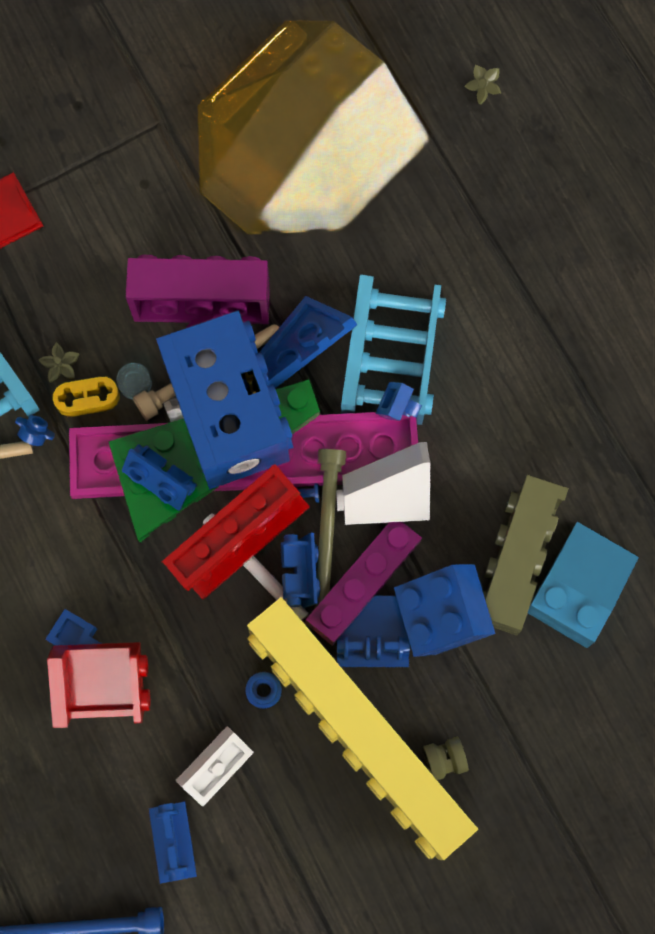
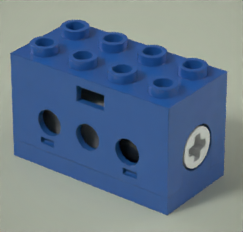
M239 310L156 339L209 490L264 471L274 464L278 466L290 461L289 449L294 448L291 440V429L286 417L279 419L282 415L276 389L273 384L269 385L267 366L262 353L257 351L254 342L256 338L249 320L242 321Z

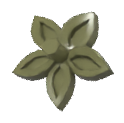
M475 64L473 72L475 79L468 82L464 87L471 91H478L477 101L481 105L487 99L488 93L493 95L501 94L499 86L494 83L499 77V68L486 71L482 66Z
M56 342L52 348L53 357L44 356L38 359L43 366L50 368L48 379L49 383L57 380L61 373L68 379H75V373L71 365L77 362L80 354L76 352L64 354L63 348Z

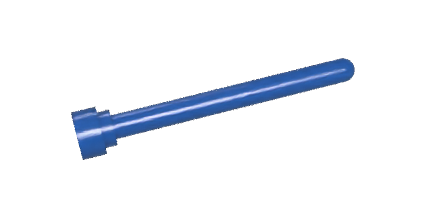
M162 907L146 908L145 912H139L138 916L0 926V934H117L138 932L139 934H164V915Z

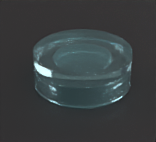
M126 364L117 373V386L120 392L127 398L133 399L132 397L145 390L148 393L151 389L152 379L150 373L142 364Z

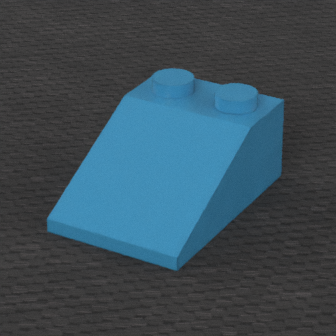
M577 522L535 593L528 614L588 648L596 641L609 618L639 557Z

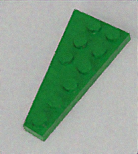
M310 380L276 390L282 415L279 419L286 417L292 435L320 415ZM184 418L109 441L139 543L150 536L149 534L164 523L167 524L177 517L176 514L193 502H198L216 489L209 490ZM139 444L142 447L147 445L167 460L166 465L162 468L163 471L167 472L172 465H175L194 478L193 482L197 484V487L191 496L187 495L180 511L162 502L157 495L141 484L135 483L128 475L122 472L130 449L134 450Z

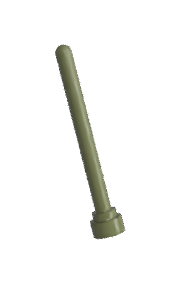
M318 449L317 464H321L320 471H324L317 563L320 595L317 599L318 604H315L314 609L330 592L338 472H341L342 466L346 464V451Z

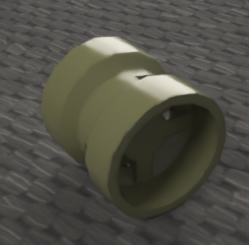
M458 736L447 739L445 744L439 746L434 743L423 746L428 770L437 781L444 779L448 773L454 772L458 775L469 771L466 755Z

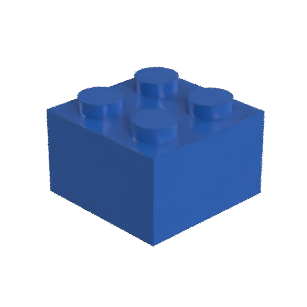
M475 564L450 565L394 587L413 657L437 655L496 634Z

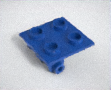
M374 596L337 640V663L340 667H409L410 643L397 597Z

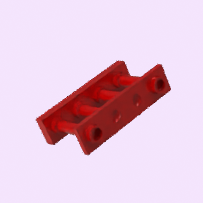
M274 464L162 562L187 591L193 588L200 598L204 600L308 510L310 506L300 496L301 493Z

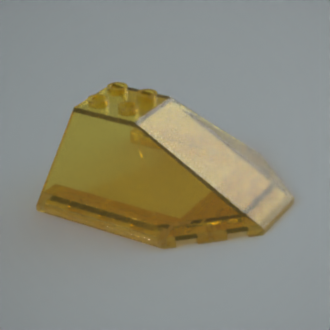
M286 20L198 105L200 193L247 234H262V231L281 230L282 233L308 232V229L328 228V231H339L429 142L430 138L387 66L379 57L334 21Z

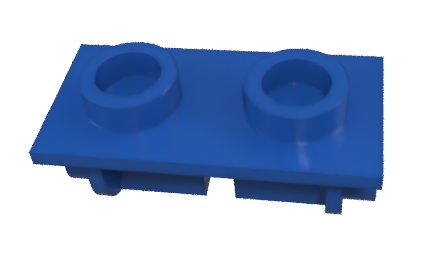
M139 444L134 450L130 449L122 472L128 475L135 483L141 484L157 495L162 502L180 511L187 495L191 496L197 487V484L193 482L194 478L175 465H172L167 472L163 471L162 468L166 465L167 460L147 445L142 447Z
M310 533L298 539V535H285L284 542L280 543L282 568H294V574L285 573L282 575L283 600L287 601L289 607L302 606L306 609L318 604L317 599L320 595V582L316 578V563L319 556L318 546L314 542V533Z
M170 803L149 808L160 884L197 877L186 803Z

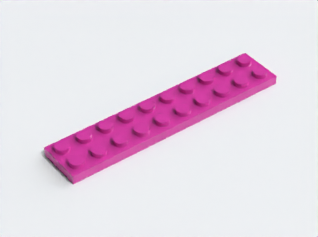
M376 412L319 415L292 435L291 440L294 448L289 449L290 461L277 467L295 487L314 486V483L323 486L324 471H320L321 464H317L318 449L346 451V464L342 466V471L338 472L337 485H342V475L417 444V420L414 417H406L402 415L400 421L388 420L375 414ZM167 423L69 428L71 498L125 496L109 441ZM268 469L221 485L213 491L245 490Z

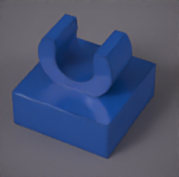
M389 382L375 414L395 421H400L402 415L417 418L422 405L410 400L413 388L403 383Z

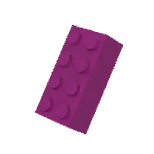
M140 255L137 258H128L126 300L134 322L190 323L197 316L204 314L226 315L239 310L243 322L249 320L251 324H269L270 283L267 260H261L252 256L243 257L241 260H227L221 256L192 259L185 255L173 256L172 259H158L153 255Z

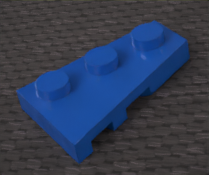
M305 296L260 351L267 366L269 385L273 384L275 388L356 327L357 324L353 317Z

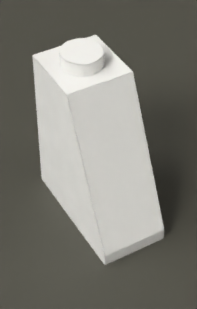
M419 442L342 475L343 490H336L337 511H344L345 525L430 520V458L427 442Z

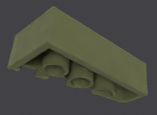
M527 475L518 493L511 492L505 512L511 513L507 526L500 525L495 544L500 546L497 559L490 557L484 577L490 579L486 592L483 591L494 628L514 635H518L522 631L537 583L534 581L536 576H539L547 556L545 546L546 543L550 542L559 519L555 515L556 510L562 501H565L569 488Z

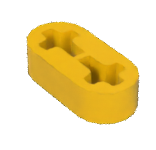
M95 377L66 382L59 385L53 393L55 407L62 415L67 417L113 409L120 399L116 383L108 377ZM101 387H106L108 392H112L107 394V400L101 401L99 396L89 397L90 395L99 394ZM67 393H72L75 398H79L73 400V406L67 407L65 402H61L66 399Z

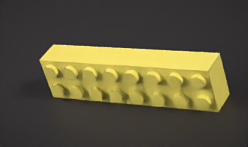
M282 597L247 625L250 633L247 640L250 642L249 645L262 660L267 656L274 663L270 666L272 672L285 688L291 684L296 689L297 693L294 696L298 704L308 715L312 712L316 713L321 719V722L318 723L319 729L332 744L336 740L346 749L342 756L356 772L360 768L363 769L370 778L366 785L380 801L384 797L389 800L394 806V809L390 812L404 830L409 827L414 830L419 836L414 842L428 859L436 857L438 860H445L479 830Z

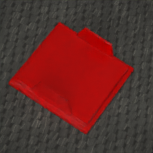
M14 172L0 179V248L44 227Z

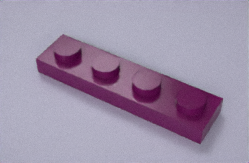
M389 522L307 617L305 624L333 646L417 547L422 537L403 522Z

